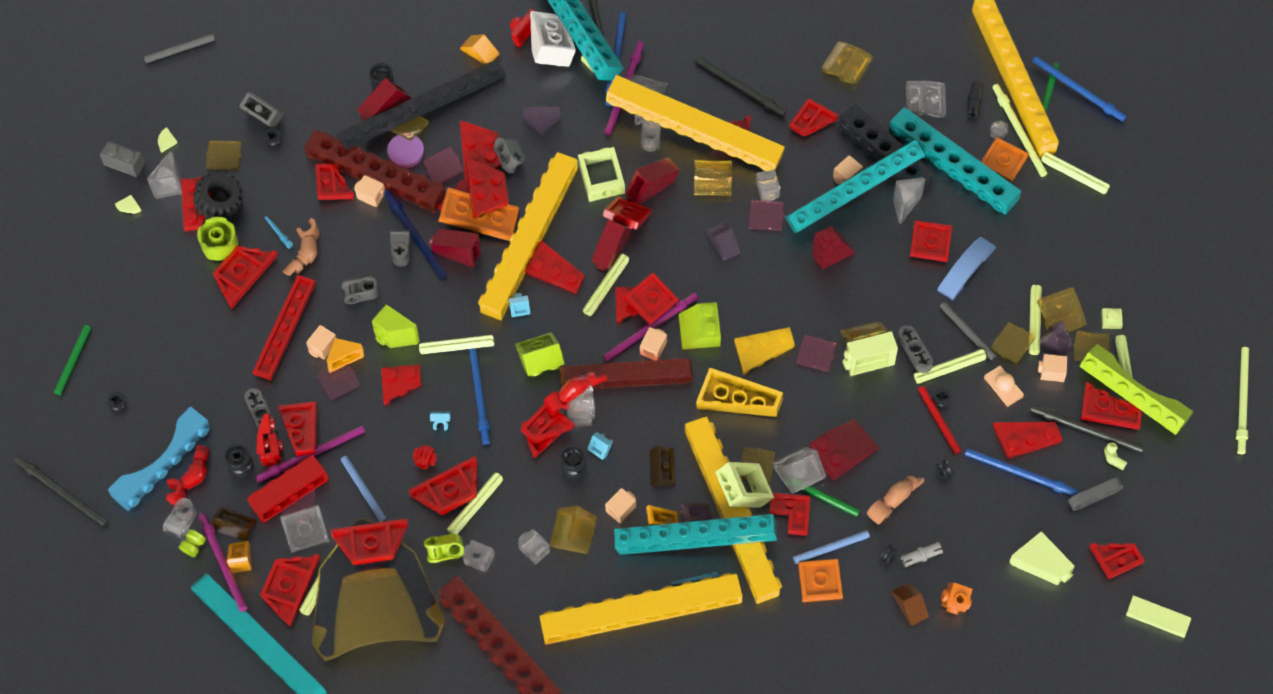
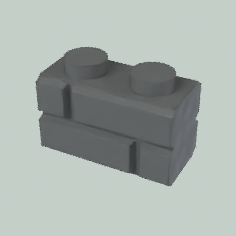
M251 92L246 94L239 106L273 128L277 127L284 115V112Z
M110 141L106 143L100 154L104 166L134 177L139 176L145 165L141 152L132 151L130 148Z

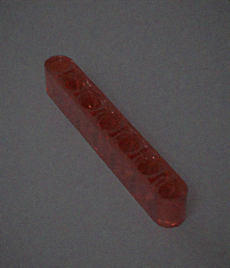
M684 358L564 366L559 369L560 388L575 376L586 377V374L591 371L594 372L596 377L605 374L607 380L593 387L588 386L589 389L680 384L693 380L692 361Z

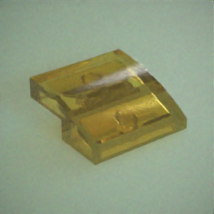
M838 41L821 68L824 73L839 76L840 81L856 84L873 57L858 47Z
M695 160L694 195L731 196L732 161Z
M1073 287L1038 299L1037 304L1045 318L1044 324L1051 338L1087 325L1082 307Z
M880 321L840 330L842 337H846L847 343L888 332Z

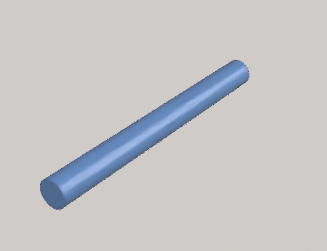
M343 456L340 460L379 522L384 521L386 516L348 456Z
M865 530L793 556L794 563L798 564V562H803L869 538V533Z

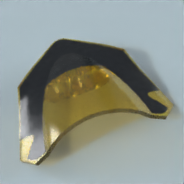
M360 518L352 526L372 524L373 522L366 518ZM401 542L393 560L353 565L338 544L334 547L319 568L312 646L324 661L337 658L358 647L379 642L396 640L438 641L445 624V619L415 551Z

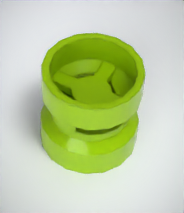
M189 530L185 541H182L179 545V549L192 557H196L199 552L198 548L204 544L206 538L194 530Z

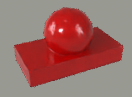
M530 9L524 18L515 17L511 20V36L515 46L521 47L530 36L531 11L536 12V10Z

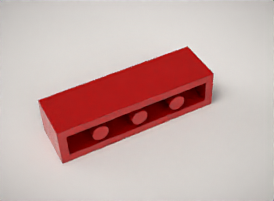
M311 455L308 458H304L295 467L286 470L277 479L269 481L260 490L254 491L247 500L260 521L265 523L329 479L324 468L314 455Z

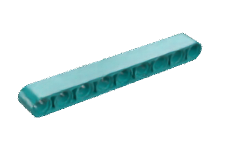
M207 573L191 586L196 595L297 694H327L326 690L246 611L241 612L236 601Z

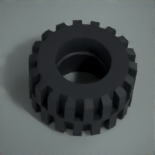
M211 171L208 172L207 176L203 175L201 180L198 181L193 203H195V209L199 210L198 214L200 216L205 215L204 219L223 217L230 220L232 215H236L243 198L242 187H239L240 182L238 180L235 181L233 175L228 176L227 172L221 174L220 171H216L213 174ZM219 191L228 200L225 202L214 201L208 193Z

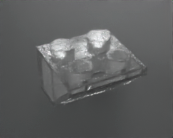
M588 386L589 389L569 403L570 406L567 409L568 419L575 424V427L592 426V419L595 418L593 387Z

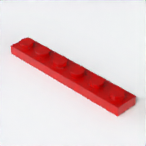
M297 275L254 367V375L272 380L316 285L315 280Z

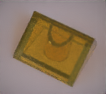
M577 505L558 509L549 547L588 554L597 516Z

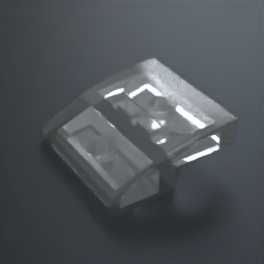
M907 81V109L921 118H924L926 115L944 118L946 116L945 83Z

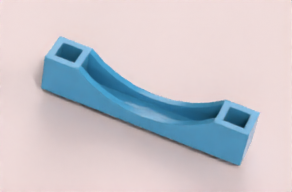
M190 406L177 419L174 437L162 456L143 470L122 475L108 489L111 497L127 511L137 506L140 499L154 488V484L159 479H163L167 475L168 470L173 465H177L181 461L182 456L187 451H191L200 438L208 434L211 428L208 420Z

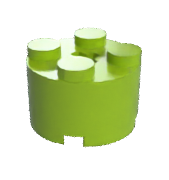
M223 217L209 218L198 229L197 237L201 249L210 260H225L234 248L239 245L234 225Z

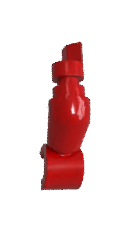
M591 371L586 374V377L575 376L568 380L560 391L553 392L544 399V403L551 416L556 414L561 408L567 410L570 406L569 403L589 389L588 386L593 387L607 380L605 374L596 377L594 372Z
M197 445L193 457L194 461L180 477L181 480L169 479L166 481L172 490L176 489L173 493H168L166 496L170 504L178 505L183 502L186 497L185 489L189 490L202 483L207 474L205 463L208 461L210 448Z

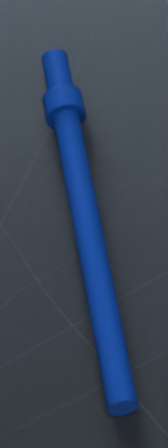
M625 12L619 13L614 45V54L618 60H620L624 34ZM609 80L606 86V93L613 81ZM606 101L607 106H612L609 102Z
M1038 56L1034 57L1033 63L1104 109L1105 113L1113 115L1122 122L1127 116L1117 110L1115 105L1105 102Z
M471 348L469 352L479 415L478 429L481 431L482 444L488 445L490 444V424L486 416L477 348Z
M967 448L965 456L1053 488L1055 492H1064L1072 496L1077 495L1079 492L1078 489L1065 485V482L1060 480L1054 481Z

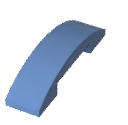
M980 236L958 259L937 291L953 301L963 289L966 281L979 265L986 261L996 246Z

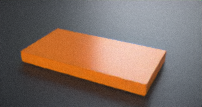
M448 187L439 222L510 241L520 207L508 204L507 207L496 209L489 214L487 212L479 214V217L475 219L472 216L469 193Z

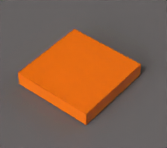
M996 137L981 162L1012 183L1027 160L1029 153Z
M838 559L798 562L802 602L843 599Z

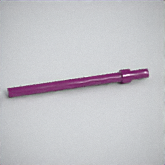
M637 42L635 51L631 53L630 64L624 77L627 80L631 81L636 66L640 63L642 58L641 52L644 47L643 42ZM613 107L604 131L606 135H611L621 107Z
M692 293L684 300L680 299L675 306L665 312L651 326L647 324L602 355L606 362L645 336L649 327L655 329L678 312L681 313L686 310L688 305L698 299L696 293Z
M361 425L317 446L316 454L312 455L316 456L365 433L363 426ZM311 455L296 456L279 465H272L269 467V470L255 477L258 483L272 476L275 478L281 475V472L299 464L304 458H308Z
M205 513L200 514L199 520L203 526V534L211 544L239 610L243 612L247 609L246 603L215 536L214 526L210 524Z

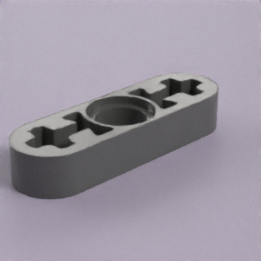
M902 326L898 331V339L916 370L920 373H928L933 366L931 355L916 330L912 326ZM913 346H917L921 350L918 352H913L910 350V348ZM921 357H922L923 362H924V363H927V365H924L923 363H921Z
M252 388L246 391L244 398L259 429L262 418L256 417V413L259 410H265L266 414L271 413L261 391ZM252 395H255L258 401V405L256 406L253 400L251 399ZM275 423V429H272V432L276 433L277 436L278 429Z
M1116 477L1071 497L1068 503L1072 510L1076 511L1117 493L1123 488V485L1119 478Z

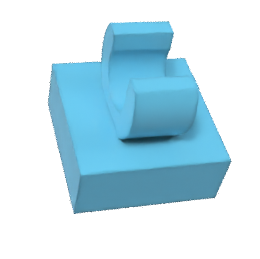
M515 293L514 298H509L512 317L530 314L528 295L522 296L521 293Z
M432 411L430 413V421H435L433 429L437 430L438 423L444 424V430L448 429L449 424L447 421L451 420V411Z
M596 432L592 436L587 450L603 460L607 457L613 440H608L604 437V434Z

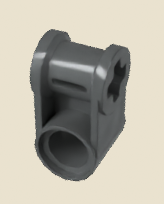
M509 138L496 139L494 149L502 168L508 173H514L516 167L525 160L518 141Z
M410 230L391 231L393 263L398 267L406 266L410 260Z
M371 276L346 280L341 284L345 292L344 302L346 304L373 300L380 293L376 279Z

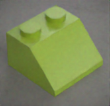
M717 302L696 304L679 313L682 350L720 347L721 334Z
M387 304L372 320L375 339L381 345L395 348L417 345L420 342L416 324Z
M552 332L515 344L528 376H537L546 370H556L565 364L560 345Z

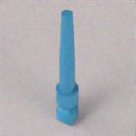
M265 216L266 221L280 237V240L285 243V246L288 249L293 247V242L289 240L287 235L283 234L268 216Z
M717 572L705 573L702 576L671 582V585H680L688 581L693 583L699 582L707 577L712 579L719 578Z

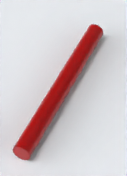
M919 387V393L954 454H958L962 450L926 387Z

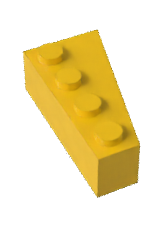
M709 368L696 405L698 410L777 417L783 401V392Z

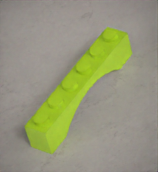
M1099 344L1095 345L1088 352L1080 365L1085 371L1175 435L1186 424L1193 413L1192 410L1178 400L1159 395L1139 384L1123 370L1114 355Z

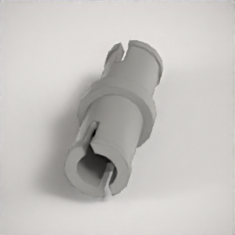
M936 542L924 548L918 547L916 551L902 555L903 565L906 568L920 561L922 563L926 562L928 558L942 554L943 551L940 549V543Z

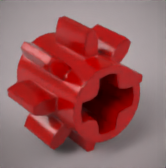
M422 445L420 449L415 448L412 455L413 460H415L414 464L422 469H428L430 465L434 466L437 460V455L434 454L435 450L427 445Z

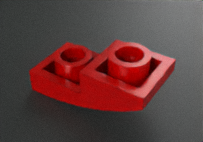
M264 414L257 434V455L265 454L270 449L269 439L265 438V435L273 434L272 429H275L274 417L271 418V414Z

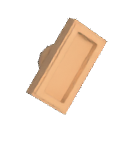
M1001 366L984 376V379L1007 407L1023 398L1024 394L1015 384L1013 376L1006 373Z

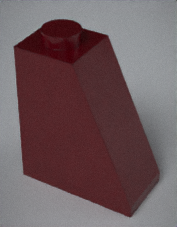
M385 78L357 111L361 114L360 119L364 121L412 99V97L402 87Z
M669 157L636 169L625 196L630 201L641 205L672 184L680 169Z
M608 219L591 262L596 263V268L603 271L606 268L611 269L631 235V229Z
M830 226L815 234L812 255L821 269L854 254V250L846 238L834 227Z
M438 229L436 235L433 234L430 239L432 253L473 268L481 253L479 235L476 233Z

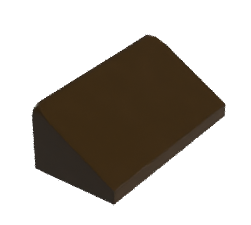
M655 446L650 450L651 486L675 485L674 449Z
M222 507L212 518V525L215 531L242 541L249 539L257 523L256 519Z

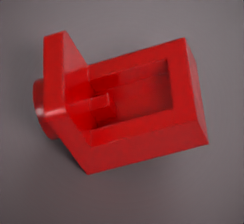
M276 433L268 435L271 452L259 455L263 466H272L282 462L280 451H284L281 439H277Z

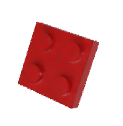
M618 196L604 210L603 217L624 224L630 229H638L650 216L652 209Z
M915 220L910 257L947 262L952 226Z
M653 272L625 296L629 304L650 326L679 300Z

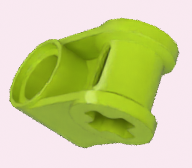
M456 533L430 537L424 541V546L428 551L427 560L430 563L459 558L464 553L462 538Z

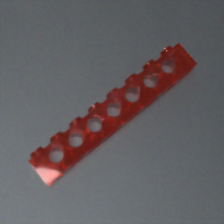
M314 130L304 146L306 156L324 164H335L339 171L359 180L364 175L383 183L386 192L433 213L437 211L438 206L446 196L444 186L437 181L432 182L421 174L417 175L405 167L396 166L390 160H383L374 153L363 151L358 146L345 150L338 139L331 137L324 131Z
M458 576L439 590V601L441 604L453 611L452 616L458 623L462 621L466 626L464 628L471 637L475 636L478 639L479 647L484 652L488 651L492 655L490 658L496 666L501 665L505 670L503 672L510 681L514 680L518 686L516 687L521 694H562L557 686ZM459 599L465 600L462 605L455 604ZM473 613L478 615L477 618L473 620L468 618V616ZM483 628L491 629L488 634L481 633ZM498 642L504 644L503 647L499 649L493 647L494 644ZM509 657L517 659L514 663H508L506 660ZM525 671L530 673V675L527 678H521L519 676L522 672ZM536 686L543 688L540 693L532 691Z

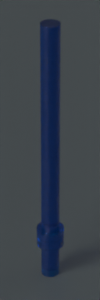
M386 190L383 194L390 203L389 206L392 211L397 213L407 230H410V234L439 277H446L447 273L403 211L400 201L395 199L390 190Z

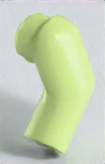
M1108 443L1104 449L1107 462L1124 470L1127 462L1118 457L1116 452L1117 445L1115 443Z

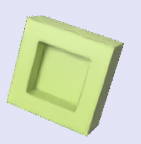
M1102 308V329H1121L1123 326L1122 309Z

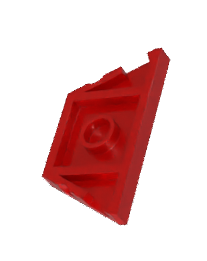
M460 121L465 183L468 184L465 167L466 158L497 170L501 168V162L494 149L495 141L498 139V132Z
M466 158L465 167L473 218H478L479 214L484 212L489 214L496 209L507 207L509 199L505 173Z
M236 246L214 271V278L230 308L233 309L278 256L276 251L264 252L257 248L248 249Z
M476 456L408 490L410 497L440 515H444L477 497L478 461Z
M406 518L331 529L330 531L331 536L351 563L359 565L393 560L408 527V520Z
M318 554L305 558L298 556L291 559H275L261 591V598L290 627L320 561V555Z

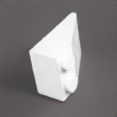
M531 11V44L535 63L569 67L576 50L570 34L557 14Z

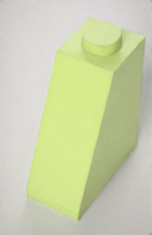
M1042 532L1015 552L1010 559L1011 565L1056 585L1062 581L1064 583L1073 576L1072 571L1075 567Z

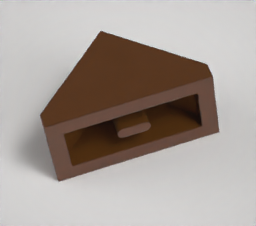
M907 583L891 592L911 626L929 618L922 594L912 584Z

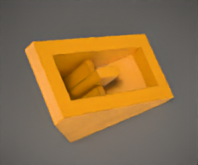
M484 34L471 35L460 47V50L484 65L495 61L499 56V52Z
M335 338L327 358L329 373L363 358V346L359 343Z
M651 505L646 506L648 526L679 523L676 511Z
M249 541L229 544L227 562L232 573L252 570Z

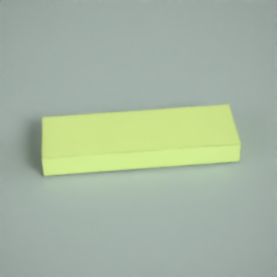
M1134 595L1126 616L1183 638L1191 621V617Z

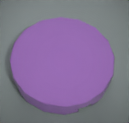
M404 133L392 138L388 144L387 153L389 160L395 166L410 168L420 163L424 155V147L422 141L417 136Z

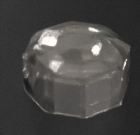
M994 121L990 126V135L995 139L996 137L1003 139L1008 134V125L1003 121Z

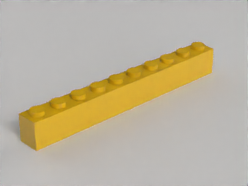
M974 0L972 12L1038 157H1042L1045 152L1050 154L1056 153L1059 143L995 1Z
M618 75L615 76L607 91L606 101L612 106L621 107L631 114L635 113L642 116L647 121L656 122L660 126L670 128L680 135L691 137L696 142H703L715 150L719 149L726 152L729 156L738 157L748 164L759 166L764 171L774 173L783 156L785 147Z
M557 152L555 157L550 159L549 169L547 173H543L540 187H536L532 202L527 204L524 218L521 217L519 220L517 232L511 236L509 248H505L501 263H498L495 267L493 279H489L485 295L482 294L478 304L480 305L481 313L502 321L510 305L509 298L514 297L534 252L543 239L578 170V161L575 158Z
M706 416L686 423L685 434L721 519L752 516L749 507L729 506L715 473L728 463L729 459L727 456H723L721 451L723 446L720 439L715 437L714 433H716L713 422L709 423ZM764 542L732 545L756 604L778 597L780 588H782L781 582L772 572L774 566L771 559L767 560L765 555L767 550Z
M725 573L719 578L712 579L707 577L701 579L700 582L693 583L688 581L682 583L681 586H665L657 591L646 590L639 595L627 594L620 599L608 598L596 604L589 602L585 603L582 607H566L563 611L559 612L547 611L540 615V623L546 645L742 603V592L737 574Z

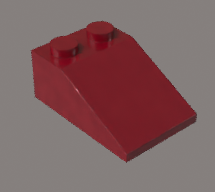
M853 419L825 432L812 441L809 446V454L831 480L834 481L878 450L879 447L859 423Z

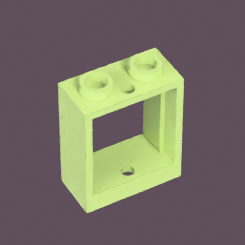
M606 147L598 151L584 152L578 155L579 167L589 202L625 194V183L614 147ZM612 160L617 180L591 185L586 165Z
M892 331L847 343V348L844 351L845 359H843V365L845 370H849L850 376L895 364L898 347Z
M728 462L715 472L730 507L761 508L774 498L759 463ZM740 476H746L753 493L746 492Z

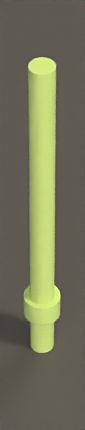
M995 84L992 88L998 97L997 101L1000 107L1004 108L1040 176L1047 175V171L1009 104L1008 96L1003 93L999 84Z
M1248 347L1241 348L1239 425L1236 431L1238 454L1246 453V440H1248V430H1246L1249 369Z

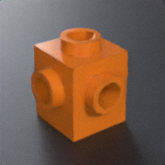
M948 583L947 588L943 590L941 595V606L946 607L947 612L956 615L959 612H966V609L970 608L972 602L970 596L973 589L957 583Z

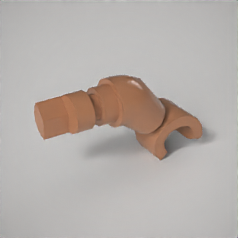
M313 218L309 220L311 228L308 231L304 232L301 228H296L302 239L301 247L296 260L293 259L283 270V273L288 276L294 271L299 274L304 269L303 266L312 263L318 254L316 240L320 236V230Z
M910 475L903 481L896 482L883 497L885 501L877 500L869 508L867 515L876 524H881L893 512L891 508L895 509L908 498L913 490L924 483V478L916 479V477Z

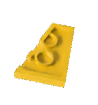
M790 327L734 339L743 375L749 373L755 367H760L769 359L776 358L794 348L795 345Z

